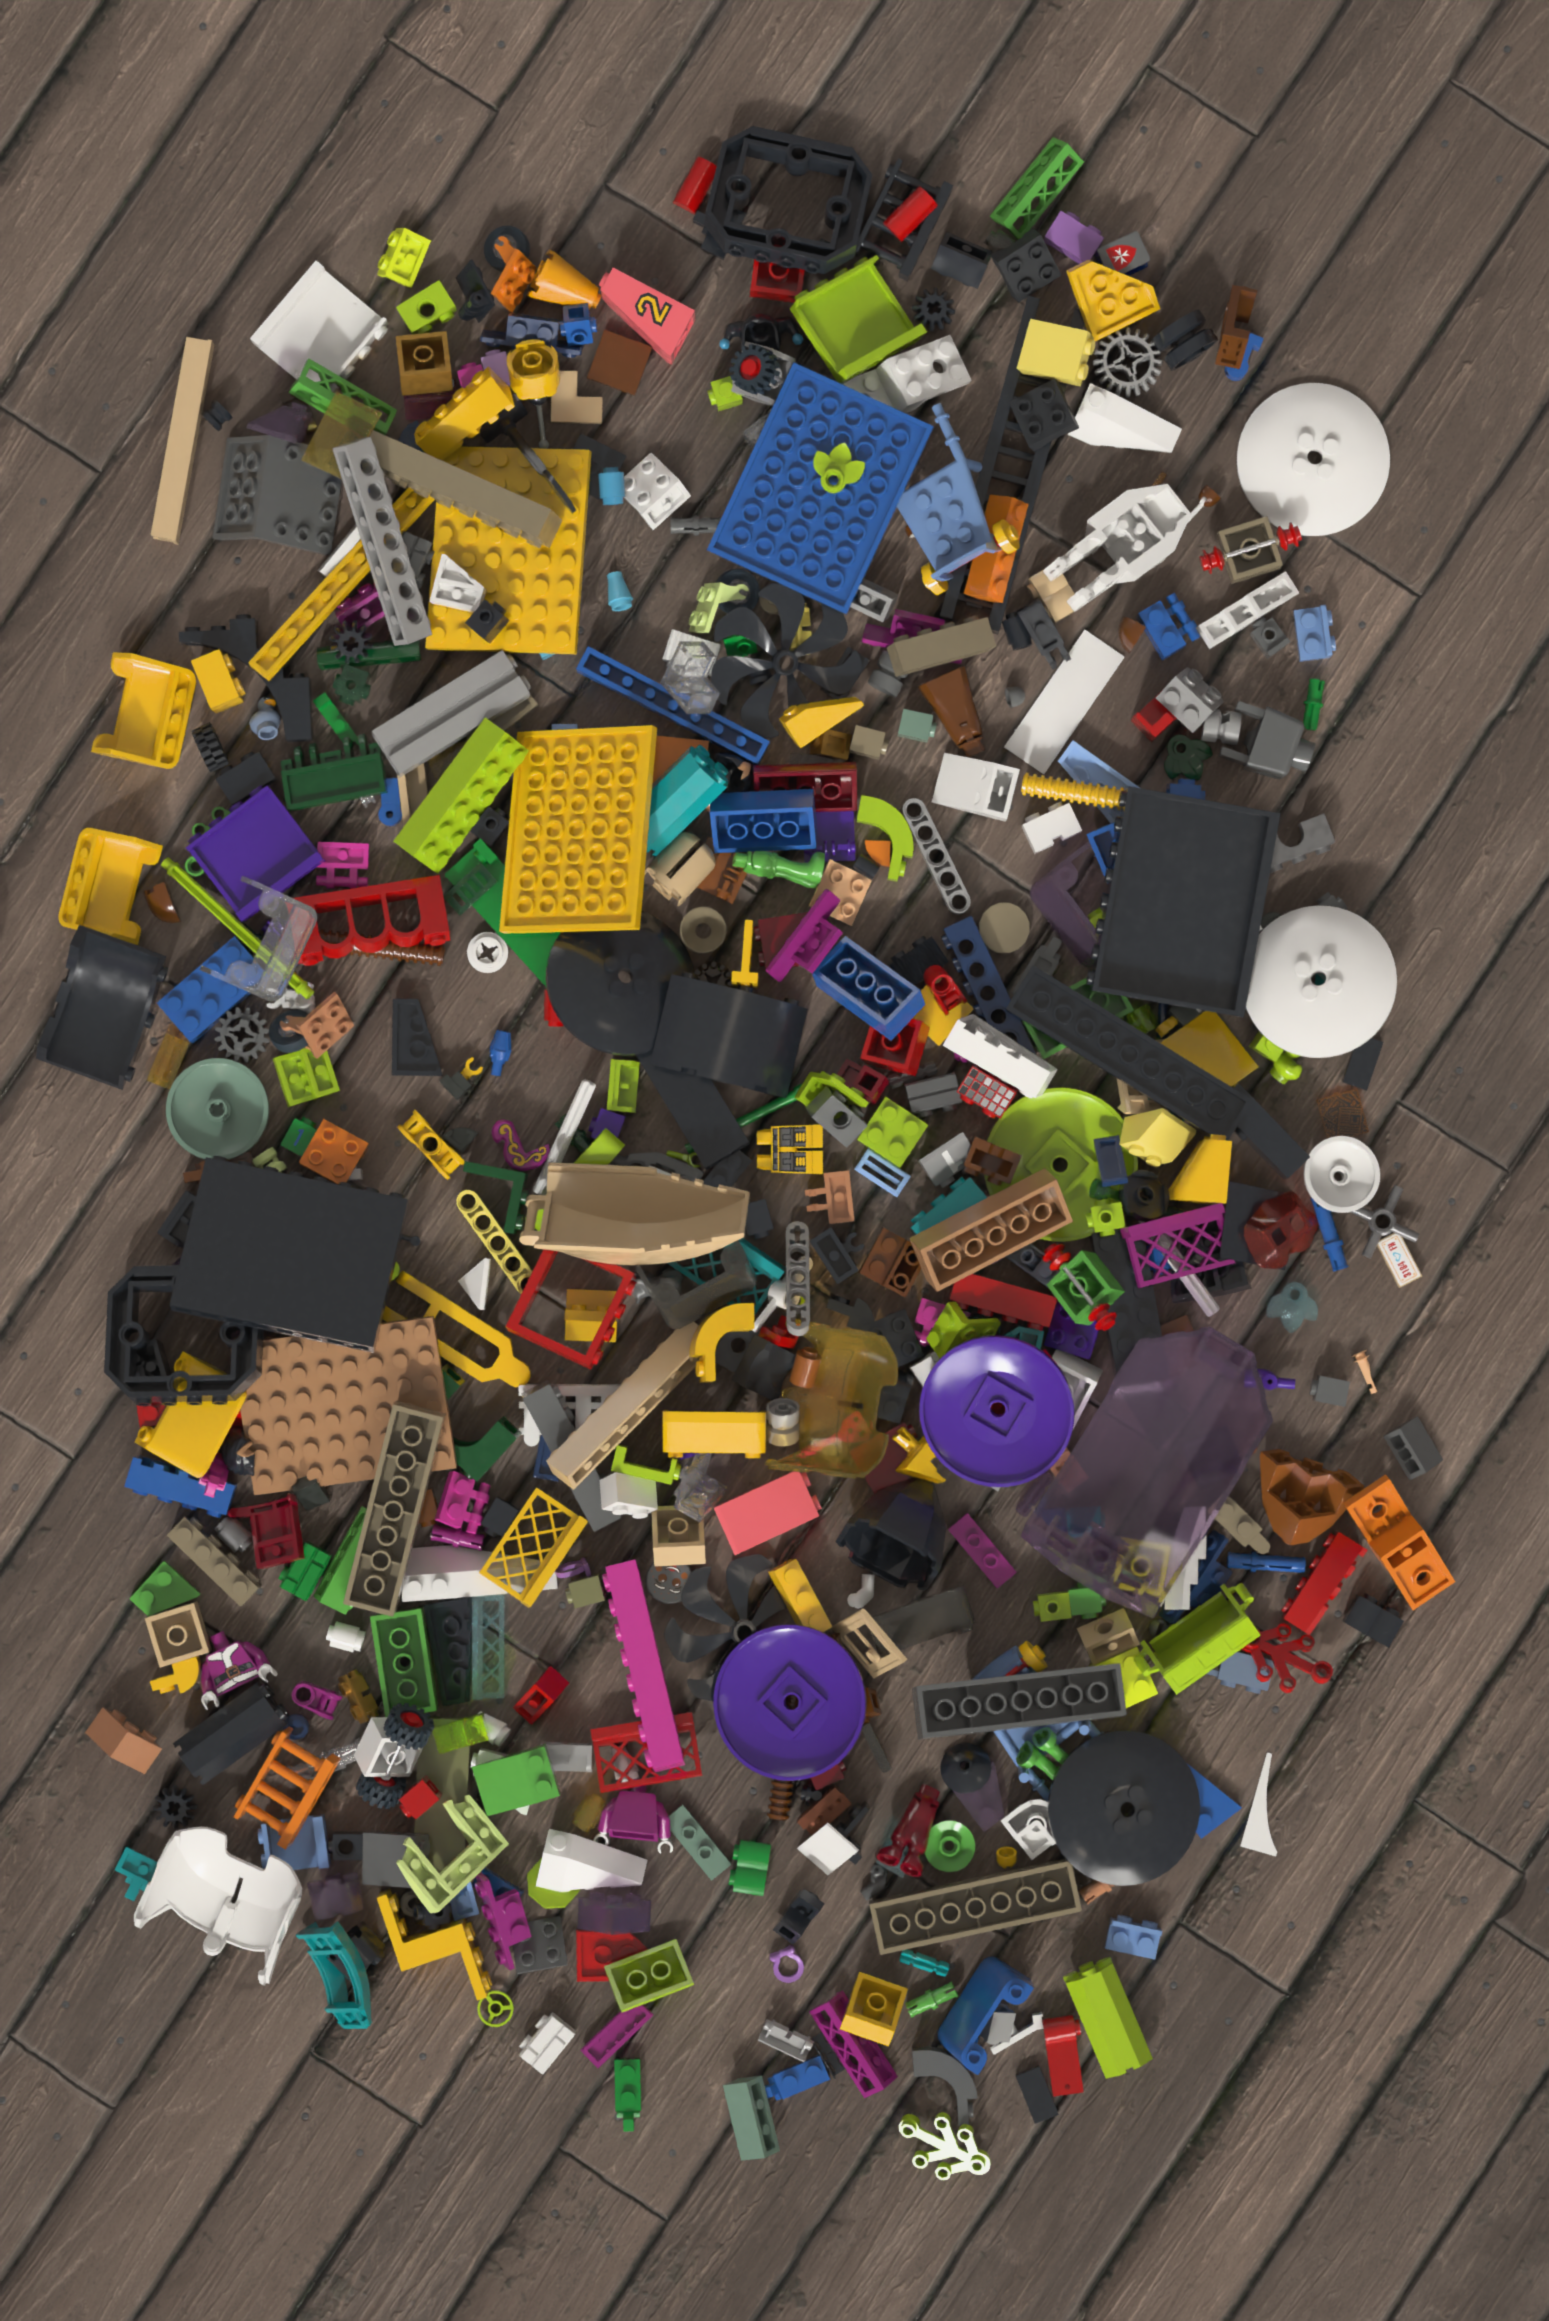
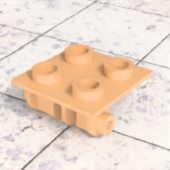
M829 859L809 906L812 908L816 899L825 889H828L840 899V903L830 916L852 926L871 880Z

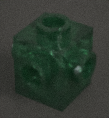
M345 664L342 673H337L332 687L336 689L335 694L340 697L339 701L353 706L354 702L361 704L362 699L367 700L371 690V685L368 684L371 675L369 672ZM350 684H356L354 689H348Z

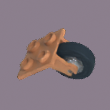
M333 992L309 1014L302 1010H289L280 1014L270 1025L269 1036L273 1045L279 1051L292 1053L306 1048L311 1050L313 1056L318 1059L353 1028L354 1024L338 994Z

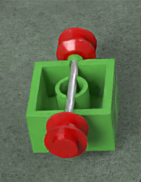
M1055 1243L1047 1247L1044 1251L1043 1261H1051L1050 1270L1061 1271L1046 1285L1066 1312L1077 1324L1090 1326L1096 1321V1330L1105 1331L1110 1329L1115 1324L1117 1317L1115 1312H1108L1110 1305L1125 1292L1096 1253L1081 1250L1070 1261L1071 1254L1069 1252L1063 1253L1065 1249L1064 1244L1057 1245Z

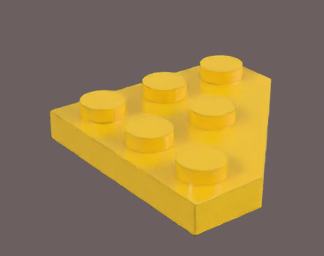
M1086 260L1066 270L1086 329L1094 337L1095 341L1160 310L1153 286L1090 260Z

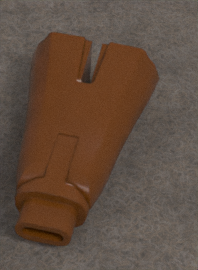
M965 666L918 686L951 739L959 749H963L966 757L969 758L985 750L981 741L983 739L982 728Z

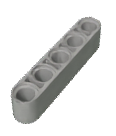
M911 798L903 805V817L909 825L912 836L948 909L953 914H964L970 906V896L925 804L917 798ZM909 805H918L921 809V814L918 817L909 816L906 811ZM928 827L932 831V837L929 840L920 839L918 836L920 828ZM933 850L941 851L944 857L943 861L933 863L929 858L930 852ZM944 873L952 874L955 879L954 884L951 886L943 885L940 880L941 875ZM962 896L966 901V906L963 909L954 908L952 905L953 897Z

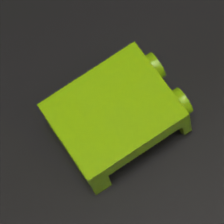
M619 1444L616 1447L611 1471L672 1485L673 1479H679L682 1464L677 1463L678 1458H672L670 1470L666 1471L627 1462L625 1459L628 1446Z

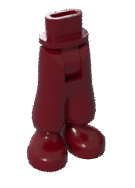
M921 1784L919 1791L914 1793L905 1813L891 1834L890 1840L892 1844L879 1849L876 1857L880 1862L889 1866L898 1865L903 1850L907 1846L908 1852L902 1860L900 1869L910 1876L920 1877L922 1875L923 1865L920 1855L926 1852L931 1827L939 1805L937 1799L940 1791L926 1784Z

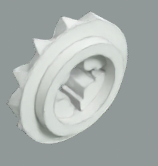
M484 932L476 935L470 941L467 956L470 964L476 970L483 973H492L500 970L506 963L508 948L505 941L499 935L492 932ZM482 943L489 949L498 947L492 953L494 962L487 957L478 959L484 952Z

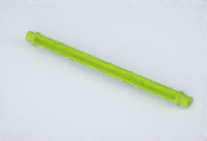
M169 857L161 863V866L167 871L169 876H172L293 987L297 994H301L305 999H309L314 994V990L308 986L307 981L298 976L180 867L179 863H175Z

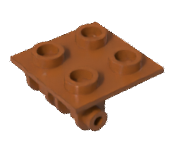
M708 836L705 844L712 850L716 864L714 869L697 888L733 904L747 873L743 871V868L732 866L733 857L736 852L714 853L713 838Z

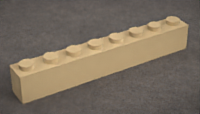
M690 1318L679 1324L666 1341L661 1342L656 1351L648 1359L643 1360L638 1369L630 1377L624 1379L621 1386L612 1395H609L603 1404L594 1413H591L585 1422L576 1431H573L558 1449L551 1453L546 1462L555 1476L574 1490L696 1367L699 1357H689V1349L692 1337L699 1326Z

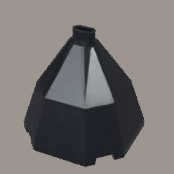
M913 1477L878 1490L849 1518L835 1542L839 1547L846 1545L850 1550L848 1558L853 1564L890 1584L905 1588L908 1583L918 1584L917 1588L919 1590H927L941 1569L946 1534V1523L935 1484Z

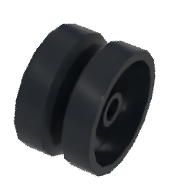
M1199 309L1173 322L1152 339L1159 352L1173 348L1164 359L1171 371L1197 359L1218 341L1212 329H1203L1197 332L1204 326L1206 321Z

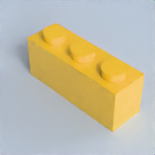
M789 1559L768 1571L796 1625L810 1627L821 1632L832 1627L797 1559Z

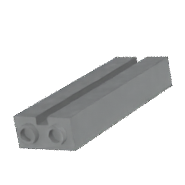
M503 650L372 730V736L399 778L473 733L485 717L492 721L530 697L529 689H531V686L524 675L520 677L514 669L518 666L510 654L506 655Z

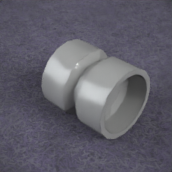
M1216 709L1202 723L1201 741L1216 742L1218 739H1221L1222 744L1237 745L1241 726V712L1227 711L1225 714H1222L1219 709Z
M787 1398L770 1401L766 1407V1418L768 1420L766 1423L767 1441L776 1446L795 1444L799 1440V1404Z

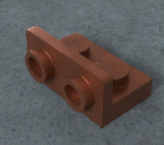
M834 1784L822 1795L819 1801L813 1803L797 1818V1823L813 1835L826 1823L830 1824L851 1805V1802Z

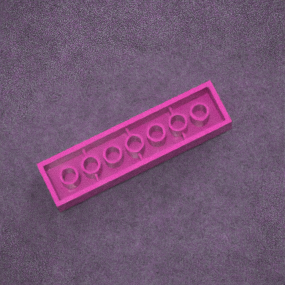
M636 1560L606 1566L607 1573L602 1574L605 1589L607 1592L611 1591L612 1599H608L612 1616H617L618 1624H614L617 1640L619 1642L623 1641L624 1649H620L623 1665L625 1667L629 1666L630 1674H627L626 1678L629 1690L631 1692L635 1691L636 1699L632 1700L636 1717L641 1716L642 1724L638 1725L642 1742L647 1741L648 1750H644L647 1766L653 1767L655 1772L685 1765L684 1756Z

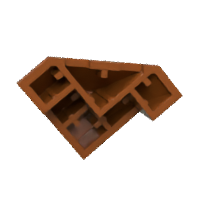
M1281 1449L1261 1451L1262 1504L1273 1531L1289 1545L1308 1543L1332 1527L1346 1510L1343 1503L1363 1490L1364 1485L1347 1471L1341 1469L1330 1471L1322 1468L1323 1463L1305 1457L1303 1461L1291 1457L1289 1452Z

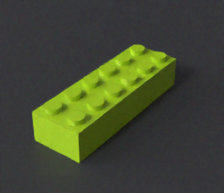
M485 717L393 842L438 874L447 864L455 850L462 844L464 838L478 822L486 808L492 804L495 796L508 782L518 765L523 762L529 750Z

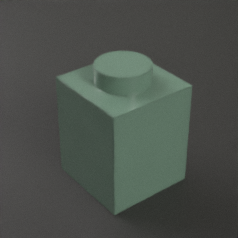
M903 709L898 736L927 743L929 737L934 738L937 725L936 722H932L934 715Z

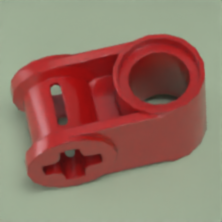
M933 965L925 971L924 981L945 1016L949 1015V1011L959 1004L967 1003L959 987L942 966ZM942 977V980L935 984V981Z

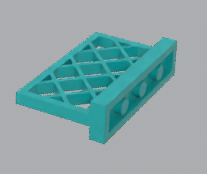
M744 1238L725 1246L728 1254L727 1259L714 1261L713 1252H710L711 1262L697 1264L696 1258H692L693 1265L683 1267L676 1261L667 1263L728 1305L741 1303L740 1296L754 1294L756 1302L754 1316L767 1298L771 1285L779 1280L786 1270L784 1265ZM731 1252L737 1255L738 1257H732ZM743 1259L748 1263L750 1273L735 1275L733 1261ZM729 1262L732 1276L718 1278L715 1264ZM711 1265L714 1279L704 1281L699 1277L698 1267ZM752 1266L759 1271L753 1272ZM694 1268L695 1274L689 1271L688 1269ZM765 1274L772 1281L767 1288L756 1289L754 1275ZM750 1276L753 1290L739 1293L736 1279ZM733 1279L735 1294H723L720 1291L719 1282ZM715 1283L716 1288H714L710 1284ZM764 1292L761 1298L759 1299L758 1293ZM736 1297L737 1302H735L731 1298Z

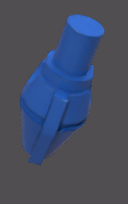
M497 1030L491 1042L490 1057L491 1062H493L491 1075L501 1076L503 1064L508 1061L511 1054V1033L507 1031Z

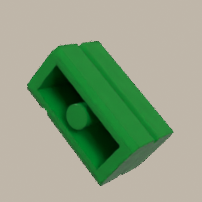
M304 1541L305 1559L293 1561L290 1567L285 1566L278 1579L282 1581L279 1587L304 1601H308L333 1555L309 1541Z

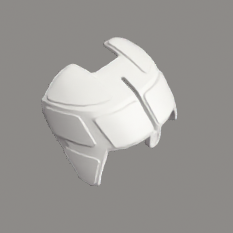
M202 1826L175 1831L167 1842L157 1862L153 1878L147 1884L134 1913L135 1926L141 1929L150 1919L169 1909H173L182 1919L208 1934L203 1942V1950L208 1955H218L226 1943L246 1950L265 1952V1967L258 1972L259 1983L265 1986L266 1983L269 1984L271 1981L282 1940L301 1901L302 1886L293 1868L274 1855H270L267 1866L263 1869L228 1853L227 1835L221 1831ZM241 1877L243 1882L235 1903H232L239 1878Z

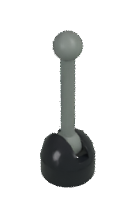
M547 396L539 399H528L531 404L537 407L541 439L539 442L540 449H547L549 447V443L545 438L541 406L546 402Z

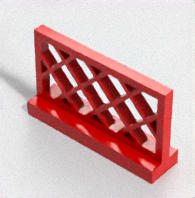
M692 1712L674 1715L678 1735L690 1732L691 1742L685 1749L682 1748L684 1757L687 1755L695 1761L696 1770L684 1771L679 1767H675L662 1776L652 1771L653 1767L648 1768L638 1761L644 1750H648L647 1741L646 1743L641 1741L638 1725H641L642 1721L590 1729L600 1792L604 1793L702 1776ZM635 1741L643 1747L635 1757H632L624 1751V1748L629 1742ZM611 1746L617 1752L608 1762L600 1756L599 1747ZM691 1747L693 1748V1754H694V1755H692V1754L689 1752V1750L691 1749ZM620 1754H623L632 1761L624 1772L612 1765ZM602 1763H604V1764L606 1765V1767H605L603 1770H602ZM635 1764L646 1771L639 1780H633L627 1775ZM610 1768L621 1775L615 1784L605 1785L604 1775Z

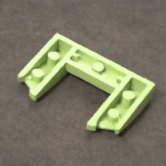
M470 1795L464 1796L465 1802L453 1804L452 1800H448L443 1803L469 1845L440 1873L437 1872L410 1837L404 1840L403 1845L407 1848L402 1860H397L396 1862L405 1879L430 1913L439 1912L509 1845Z

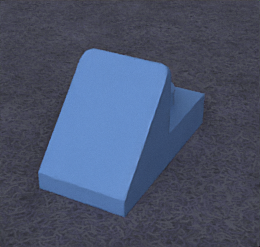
M470 1881L450 1901L454 1921L479 1914Z

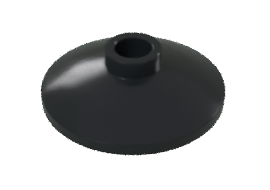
M960 1743L951 1747L943 1756L940 1766L941 1776L945 1784L953 1791L962 1794L974 1793L983 1788L988 1782L992 1771L988 1754L980 1746L972 1743ZM963 1762L970 1764L967 1770L960 1768Z

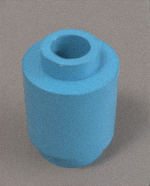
M618 467L603 468V473L598 474L600 499H603V505L623 504V497H626L624 472H619Z

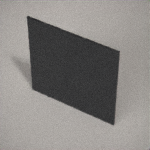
M1229 1181L1219 1257L1285 1270L1294 1195Z

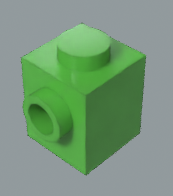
M1092 1581L1077 1583L1078 1587L1067 1589L1069 1592L1071 1616L1081 1615L1082 1619L1095 1618L1098 1612H1102V1606L1106 1605L1104 1590L1100 1591L1099 1586L1093 1585Z

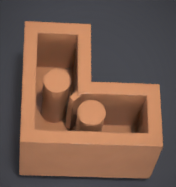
M102 1708L85 1733L111 1758L145 1774L162 1750L155 1742L157 1738L146 1730L142 1733L139 1732L140 1729L129 1721H125L127 1717L120 1711L114 1709L111 1712Z

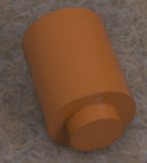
M803 1347V1349L797 1350L789 1378L792 1384L803 1388L814 1387L822 1358L816 1349Z

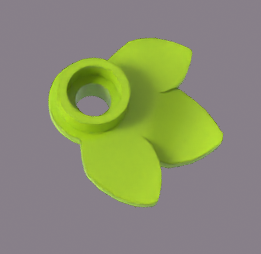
M845 443L836 446L829 455L817 451L813 461L815 471L821 476V485L829 493H838L844 489L846 484L857 482L865 469L864 462L852 461L850 450ZM832 476H836L839 479L836 485L829 483V479Z

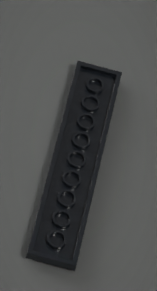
M1034 965L1006 1008L1008 1012L1210 1136L1211 1134L1225 1135L1226 1141H1229L1253 1102L1246 1095Z

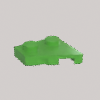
M163 1561L130 1597V1600L147 1616L199 1597L201 1593L170 1564Z

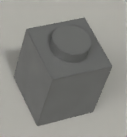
M1317 1375L1316 1380L1312 1379L1309 1394L1313 1395L1312 1400L1345 1407L1350 1382Z

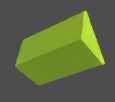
M677 1939L604 1966L621 2012L694 1985Z

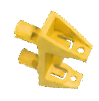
M901 1427L897 1431L899 1434L893 1436L892 1439L907 1452V1457L895 1471L937 1484L945 1482L946 1479L937 1472V1468L931 1463V1460L936 1456L930 1449L925 1436L918 1442L905 1427Z

